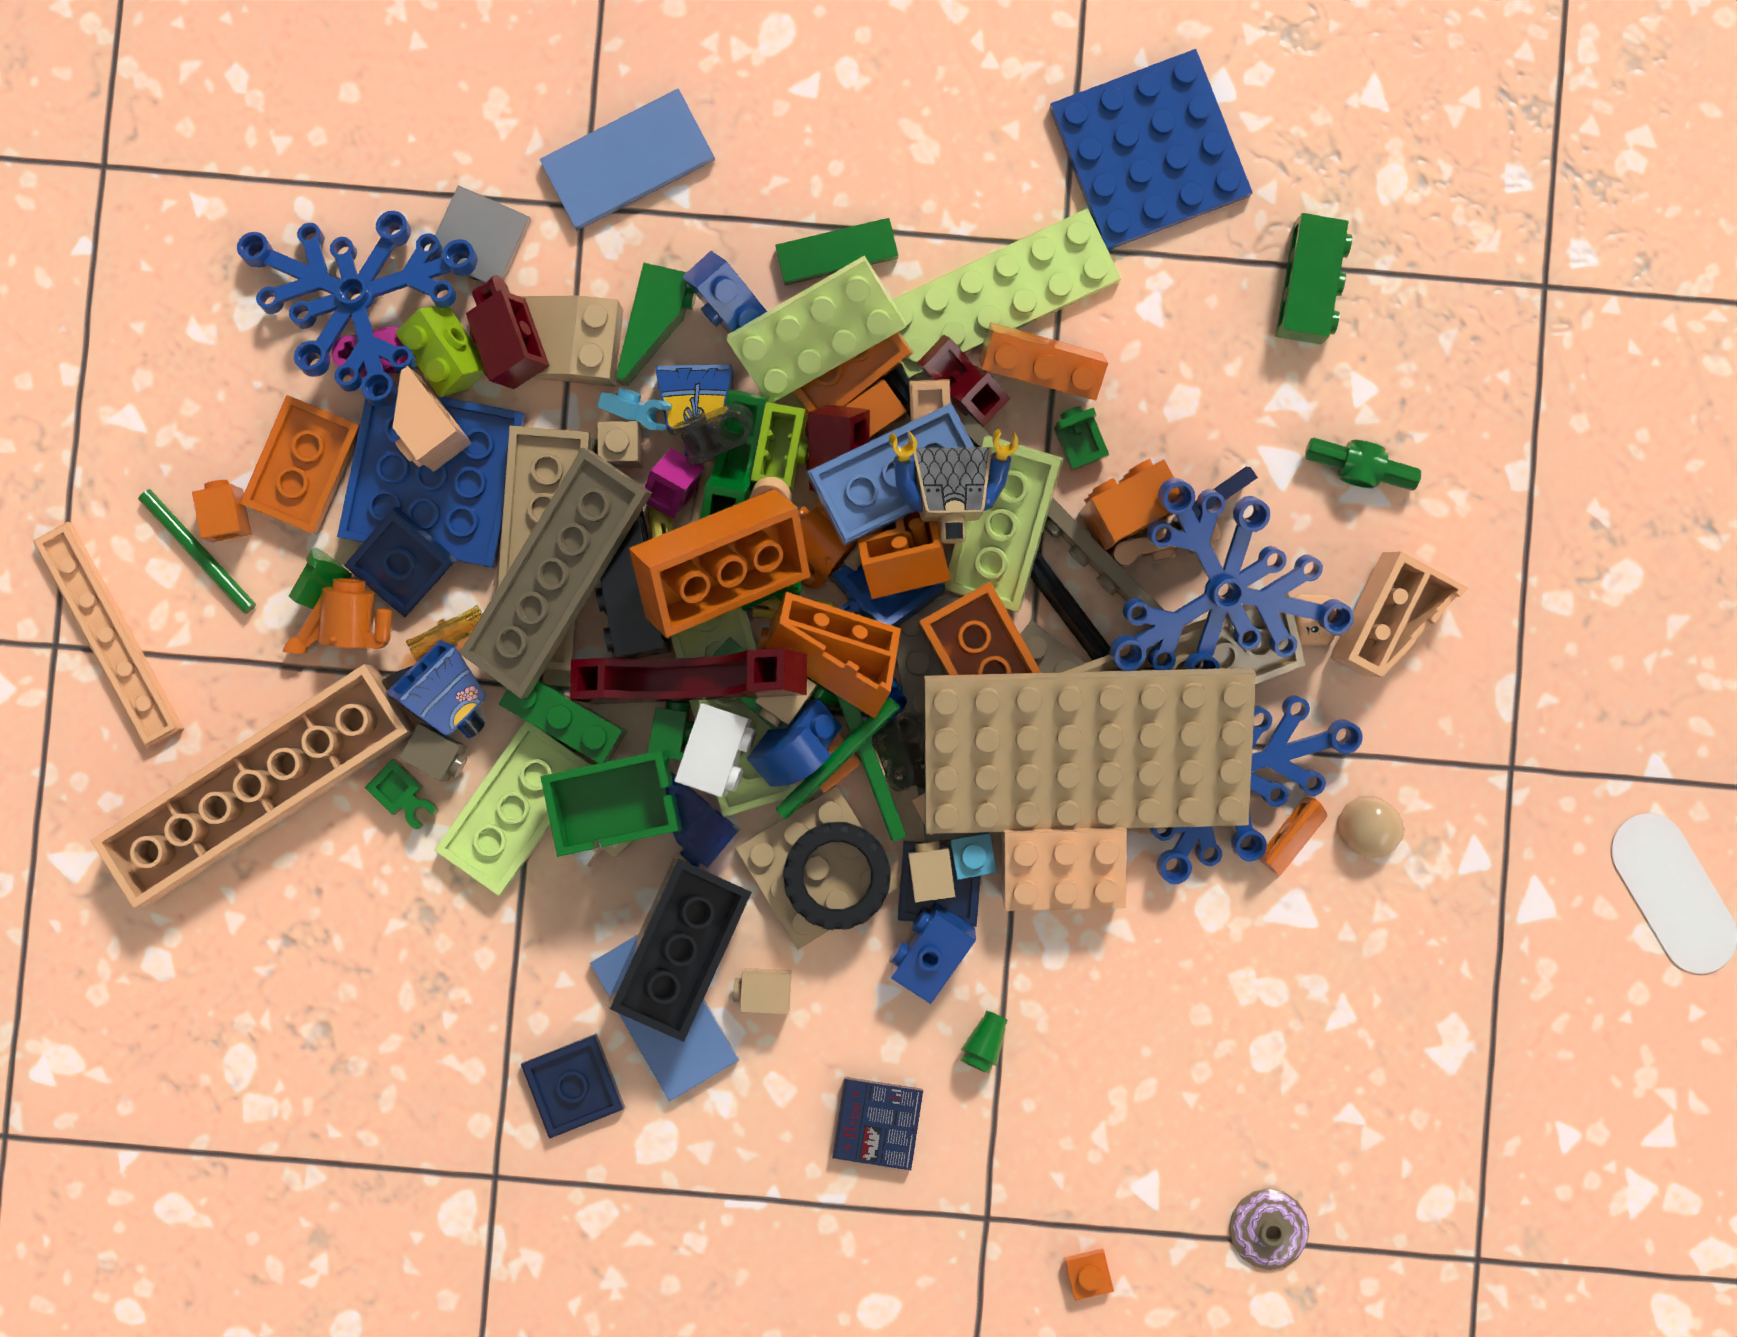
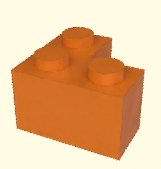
M915 511L895 521V529L866 535L857 539L862 567L872 599L951 581L938 522L922 521L919 512Z

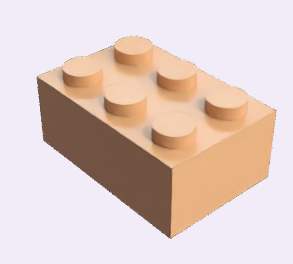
M1125 827L1004 830V832H1001L1002 899L1005 911L1126 908L1127 830Z

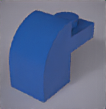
M819 698L809 699L788 728L768 730L746 759L770 787L787 786L797 783L816 771L830 757L831 754L826 748L842 726Z

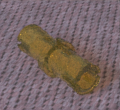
M477 604L473 608L447 621L443 618L437 621V626L406 640L408 647H411L409 650L416 662L439 640L455 646V648L458 647V642L470 636L483 612Z

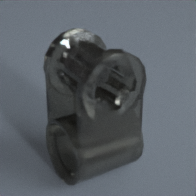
M731 403L711 412L685 419L676 424L673 430L675 434H680L689 454L686 458L688 464L696 465L744 444L751 433L754 419L748 407L739 403ZM730 417L737 418L744 425V430L739 433L730 432L725 427L724 420Z
M907 711L900 712L872 736V743L884 769L886 781L889 787L897 792L906 791L911 786L925 789V768H921V765H925V732L921 721L914 714Z

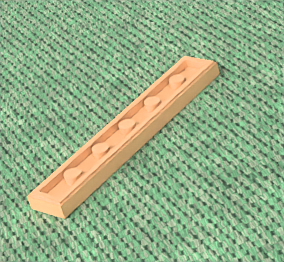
M66 522L33 540L36 549L144 747L150 748L184 729L74 525Z

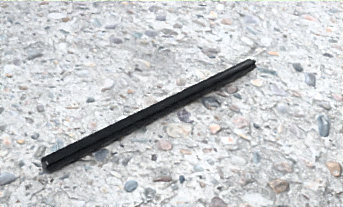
M898 365L883 377L882 380L886 381L911 418L910 379ZM1037 550L1030 578L1092 660L1110 655L1109 644Z

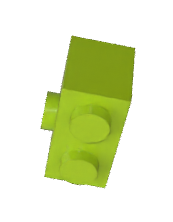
M431 306L420 308L395 332L402 344L412 351L416 358L417 366L439 397L468 391L485 375L478 347L450 307L440 308Z
M766 402L751 481L754 485L762 478L776 477L783 480L789 486L791 493H794L799 464L806 465L809 453L808 442L804 441L806 422L808 420L805 409Z

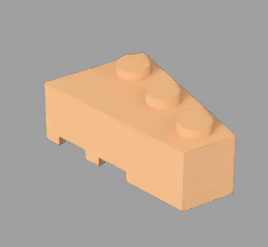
M1402 551L1382 552L1355 606L1353 624L1349 630L1342 633L1330 658L1363 676L1383 677L1417 642L1415 639L1430 624H1434L1443 615L1442 612L1456 597H1461L1468 587Z

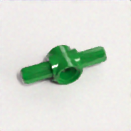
M1311 438L1306 446L1305 458L1307 460L1338 469V476H1341L1340 480L1354 486L1372 489L1377 487L1380 482L1414 491L1421 480V470L1419 468L1389 460V455L1385 452L1386 449L1372 442L1351 440L1345 447L1318 438Z

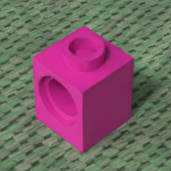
M670 448L649 473L644 487L652 492L646 504L674 519L694 496L705 466Z

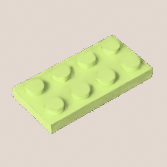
M864 255L748 322L743 327L727 335V342L763 396H768V402L773 403L906 328V321Z
M985 436L982 447H991L992 455L996 452L992 436ZM999 439L998 443L1003 446L1009 445L1011 443L1002 439ZM1019 445L1017 450L1009 455L1011 463L1006 485L994 506L984 511L979 520L965 521L966 541L955 543L948 568L951 581L944 583L946 590L966 595L991 582L1004 607L1019 612L1022 607L1064 459Z
M525 721L434 851L496 895L501 896L550 827L540 776L592 764L550 734Z

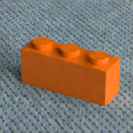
M992 322L989 324L979 358L982 370L1095 401L1097 400L1108 366V361L1103 353Z

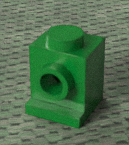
M666 701L665 709L655 707L648 753L666 750L668 758L682 760L684 747L688 743L694 722L689 721L690 705Z

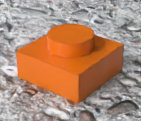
M1103 1248L1064 1257L1075 1301L1114 1292Z

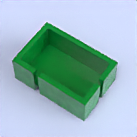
M666 750L540 776L557 857L599 848L598 839H600L602 848L683 829L676 795H667L666 787L674 786Z

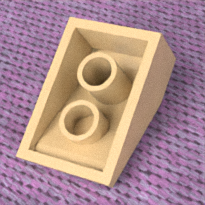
M579 295L520 296L526 299L550 365L534 376V379L615 387L624 312L618 299Z

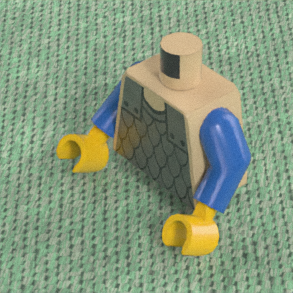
M1000 429L996 430L992 435L996 452L992 455L991 447L917 448V440L909 430L907 431L908 443L903 447H898L897 437L892 433L889 436V444L897 454L894 458L896 488L911 510L920 513L922 521H940L942 543L955 544L965 542V521L979 520L984 511L994 506L1006 485L1011 463L1009 455L1013 454L1019 446L1016 433L1013 432L1012 442L1009 445L1003 446L998 443L1001 435Z

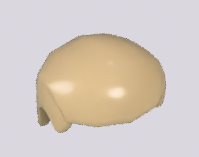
M1359 796L1347 803L1339 816V835L1355 853L1365 858H1383L1395 851L1402 841L1405 830L1403 826L1404 821L1400 813L1383 799L1375 796Z

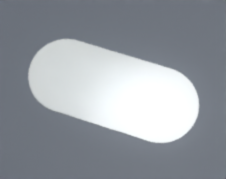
M1653 813L1639 814L1629 818L1619 827L1613 839L1612 858L1616 869L1668 956L1677 966L1685 971L1696 974H1707L1719 970L1729 962L1737 947V927L1733 917L1675 823L1664 816Z

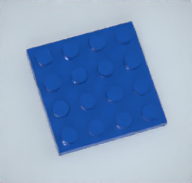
M1197 49L1050 103V112L1089 212L1107 250L1249 198L1253 193Z
M387 389L380 390L377 396L384 394ZM397 396L394 402L386 407H375L365 399L337 537L364 543L390 511L397 506L457 558L456 561L495 568L502 535L510 426L524 427L526 414L524 412L437 396L472 444L434 472L425 465L418 467L413 461L410 462L395 444L400 439L393 429Z

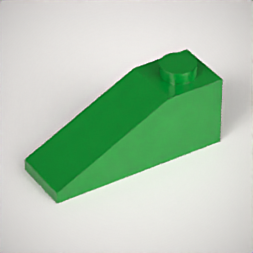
M643 262L616 374V379L620 385L629 386L682 323L686 309L693 310L697 295L682 278L687 272Z

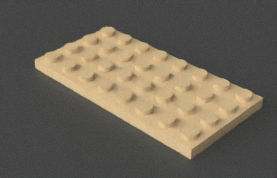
M1253 668L924 676L926 834L1004 832V830L1102 827H1125L1128 829L1249 825L1256 672Z

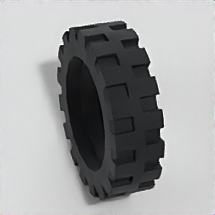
M827 822L805 832L789 851L783 871L785 892L794 910L804 917L807 922L827 930H846L867 922L882 907L889 892L891 880L889 861L880 842L864 828L847 822ZM830 842H845L856 847L866 857L871 869V882L866 894L856 904L844 909H830L818 904L808 894L804 884V867L808 857L818 847Z

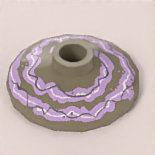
M1269 1188L1253 1191L1241 1199L1232 1212L1229 1226L1232 1244L1241 1258L1254 1267L1268 1270L1286 1267L1298 1259L1307 1245L1309 1235L1307 1214L1299 1202L1284 1191ZM1270 1226H1277L1279 1229V1233L1274 1239L1266 1237V1230Z

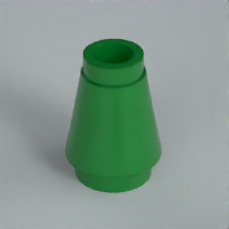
M986 1010L984 1017L981 1018L960 1049L963 1051L960 1061L989 1074L992 1066H997L1006 1029L1005 1026L1008 1020Z

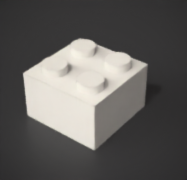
M701 703L675 782L719 797L727 796L729 790L736 791L744 768L737 766L742 751L750 752L757 730L750 728L753 720Z

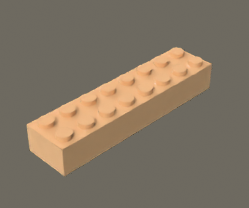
M363 664L91 839L90 841L133 909L153 904L410 738L415 727L401 705L386 694L387 690L382 682L383 677L376 666Z

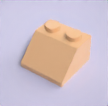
M408 366L402 369L393 421V429L400 439L395 444L410 462L413 461L418 467L425 465L435 472L472 444V442L425 380Z

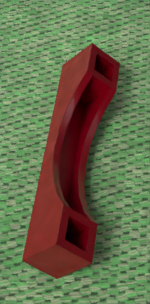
M787 648L752 649L733 654L698 658H590L571 660L570 700L596 705L807 695V654Z

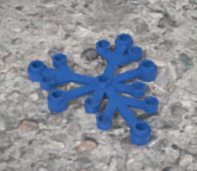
M387 211L377 219L376 231L380 239L359 273H357L354 262L357 256V249L352 241L347 237H338L332 241L330 253L337 261L341 280L328 273L321 247L325 237L315 223H305L297 231V237L305 248L309 266L274 251L272 245L262 233L249 232L243 235L237 243V252L248 266L262 268L267 265L298 279L275 288L270 286L264 287L257 293V304L265 313H278L283 308L284 302L319 290L331 294L310 302L299 301L290 307L289 317L300 329L310 328L314 325L318 316L334 311L316 341H305L296 348L294 352L295 364L307 376L318 377L325 374L330 365L329 352L352 317L358 343L345 364L337 368L334 377L344 391L352 392L361 386L362 394L375 407L389 406L397 396V386L390 375L384 372L381 358L390 362L398 373H401V370L406 366L413 370L416 366V358L408 347L394 346L374 336L367 310L373 304L374 298L410 287L430 296L437 307H450L456 300V292L448 281H436L432 278L450 272L461 276L469 275L474 271L478 262L477 254L468 241L462 239L453 240L443 249L438 238L434 234L427 233L417 239L416 249L402 271L376 279L394 248L405 245L411 235V227L408 221L398 211ZM395 230H400L398 233L391 235ZM316 233L314 238L306 240L309 234ZM435 244L431 250L424 251L427 245ZM349 247L344 254H338L342 248ZM467 258L463 263L457 264L459 260ZM441 291H448V294L445 297L437 298V295ZM360 293V295L357 298L351 300V298L355 294ZM275 297L272 303L265 304L268 298ZM308 311L304 318L298 319L300 313ZM408 356L404 363L397 364L400 357ZM319 359L316 364L310 366L313 360ZM365 365L367 375L362 379L360 371ZM354 374L350 381L343 382L346 375ZM387 389L384 394L377 396L380 390Z
M1171 478L1166 480L1159 488L1158 500L1163 508L1176 515L1183 530L1173 528L1164 520H1156L1149 525L1147 537L1153 544L1161 548L1170 545L1194 551L1208 577L1204 594L1174 612L1149 607L1139 598L1128 600L1123 607L1124 617L1136 626L1145 623L1152 626L1134 637L1122 635L1116 638L1110 646L1109 654L1111 660L1120 669L1133 671L1144 663L1146 649L1159 642V645L1154 646L1149 651L1148 661L1156 670H1170L1176 662L1174 653L1183 626L1208 612L1197 650L1187 657L1184 669H1194L1195 665L1200 661H1204L1202 669H1220V665L1213 657L1226 614L1235 628L1233 638L1243 649L1251 650L1256 648L1261 641V632L1251 624L1242 604L1255 606L1271 636L1269 641L1270 649L1278 656L1287 658L1295 653L1297 640L1288 633L1278 612L1317 620L1322 628L1335 635L1349 630L1354 621V613L1348 605L1338 599H1330L1323 604L1284 596L1306 581H1315L1321 576L1323 571L1321 561L1309 554L1300 556L1296 560L1293 570L1260 590L1249 588L1248 586L1269 573L1280 572L1285 567L1287 561L1283 551L1275 546H1267L1260 551L1256 562L1241 570L1252 533L1262 530L1270 520L1268 505L1254 496L1243 497L1236 503L1233 509V518L1237 525L1222 568L1210 545V540L1218 515L1225 508L1224 497L1212 489L1202 491L1197 498V507L1201 511L1197 519L1192 510L1195 502L1193 487L1182 479ZM1177 487L1179 494L1176 499L1170 501L1168 494L1173 488ZM1211 497H1216L1215 506L1211 509H1206L1207 500ZM1252 505V515L1248 518H1244L1243 514L1245 509L1248 506ZM1166 527L1165 537L1161 540H1156V532L1160 528ZM1276 553V562L1268 566L1267 560L1269 556ZM1313 562L1311 572L1304 574L1305 565ZM1224 584H1228L1227 592L1219 596V589ZM1137 606H1142V613L1138 617L1132 618V610ZM1336 608L1335 617L1332 620H1327L1330 612ZM1252 630V637L1248 641L1243 642L1242 637L1244 633ZM1288 638L1287 646L1279 650V643L1283 639ZM1130 645L1129 653L1120 656L1119 652L1122 647ZM1161 653H1167V659L1163 663L1157 664V657Z
M1297 695L1287 697L1282 704L1284 715L1264 749L1252 753L1250 789L1260 794L1262 799L1273 807H1280L1286 803L1289 793L1284 785L1278 781H1267L1252 772L1269 767L1297 783L1300 789L1308 795H1319L1325 789V778L1317 771L1305 770L1289 760L1328 748H1333L1343 754L1352 753L1362 743L1363 735L1361 729L1348 720L1340 719L1334 721L1326 732L1287 743L1299 722L1304 720L1310 712L1309 703L1305 699ZM1296 702H1300V711L1297 714L1292 715V705ZM1254 706V717L1259 713H1263L1264 719L1260 725H1253L1252 749L1261 734L1272 725V715L1260 706ZM1342 728H1345V737L1337 741V733ZM1311 777H1316V785L1308 789V780ZM1275 788H1279V796L1274 800H1270V792ZM1249 814V825L1235 826L1236 832L1232 836L1231 847L1234 853L1241 859L1252 862L1264 855L1267 842L1265 837L1252 827ZM1212 826L1168 827L1164 833H1158L1157 828H1149L1150 832L1161 841L1170 840L1175 834L1182 832L1173 849L1163 852L1156 863L1159 875L1170 884H1181L1189 878L1192 864L1188 855L1197 841L1199 843L1196 846L1195 855L1204 865L1214 866L1222 858V850L1216 844ZM1246 836H1251L1250 844L1247 847H1241V841ZM1209 847H1213V855L1208 859H1204V851ZM1171 859H1177L1176 866L1171 870H1166L1167 862Z

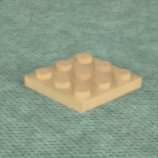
M838 786L796 810L787 819L783 818L735 848L797 950L829 930L807 922L792 907L785 892L783 871L789 851L805 832L827 822H847L862 827ZM830 842L818 847L808 857L804 867V884L808 894L818 904L830 909H844L856 904L866 894L871 882V869L866 857L856 847L845 842ZM892 874L890 876L888 894L899 888Z

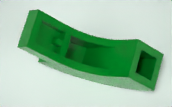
M731 389L727 392L720 445L712 475L705 484L700 519L750 498L754 487L751 476L765 404L769 399L768 396Z

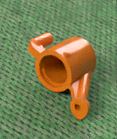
M816 505L809 511L803 506L799 510V517L808 564L816 571L813 572L809 568L811 577L801 582L808 588L818 589L843 563L858 540L843 546L824 508ZM888 524V525H886V526H884V527H882V528H880V529H878V530H876V531H874V532H872V533H870V534H875V533L883 532V531H885V530L887 529V527H888L890 524Z
M333 579V586L322 588V595L298 635L287 641L282 652L305 654L308 652V648L316 641L323 645L342 648H384L388 645L391 638L392 611L386 608L376 610L375 631L373 634L375 592L365 590L366 582L362 580Z

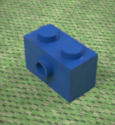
M713 251L707 253L682 276L688 286L703 302L704 306L701 308L703 314L714 326L717 327L721 324L728 334L768 312L730 264Z
M936 902L929 912L926 910L921 911L912 925L911 930L914 933L906 944L901 941L889 958V962L892 963L891 979L930 1004L976 941V932L973 926Z

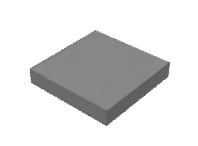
M458 185L435 236L440 241L443 249L449 242L457 239L466 240L472 245L477 254L478 262L474 271L466 276L481 283L487 282L494 275H498L505 280L531 223V218ZM431 244L428 251L431 250L435 244ZM467 258L459 260L457 264L463 263Z

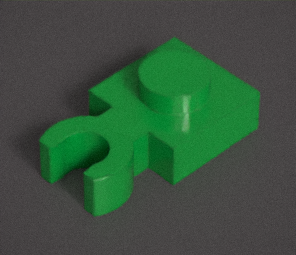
M391 759L364 787L392 815H396L403 809L407 823L414 829H421L424 826L416 817V812L420 807L426 808L432 815L438 812L437 806L432 801L420 799L416 795L424 786L397 759Z

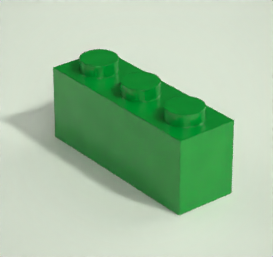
M1301 213L1294 222L1275 337L1321 345L1330 337V334L1334 335L1336 333L1340 312L1334 310L1336 296L1342 295L1346 281V273L1341 272L1342 260L1348 257L1352 245V234H1347L1348 220Z
M540 679L528 698H519L507 689L498 704L598 763L611 761L628 732L578 701L570 700L569 696Z

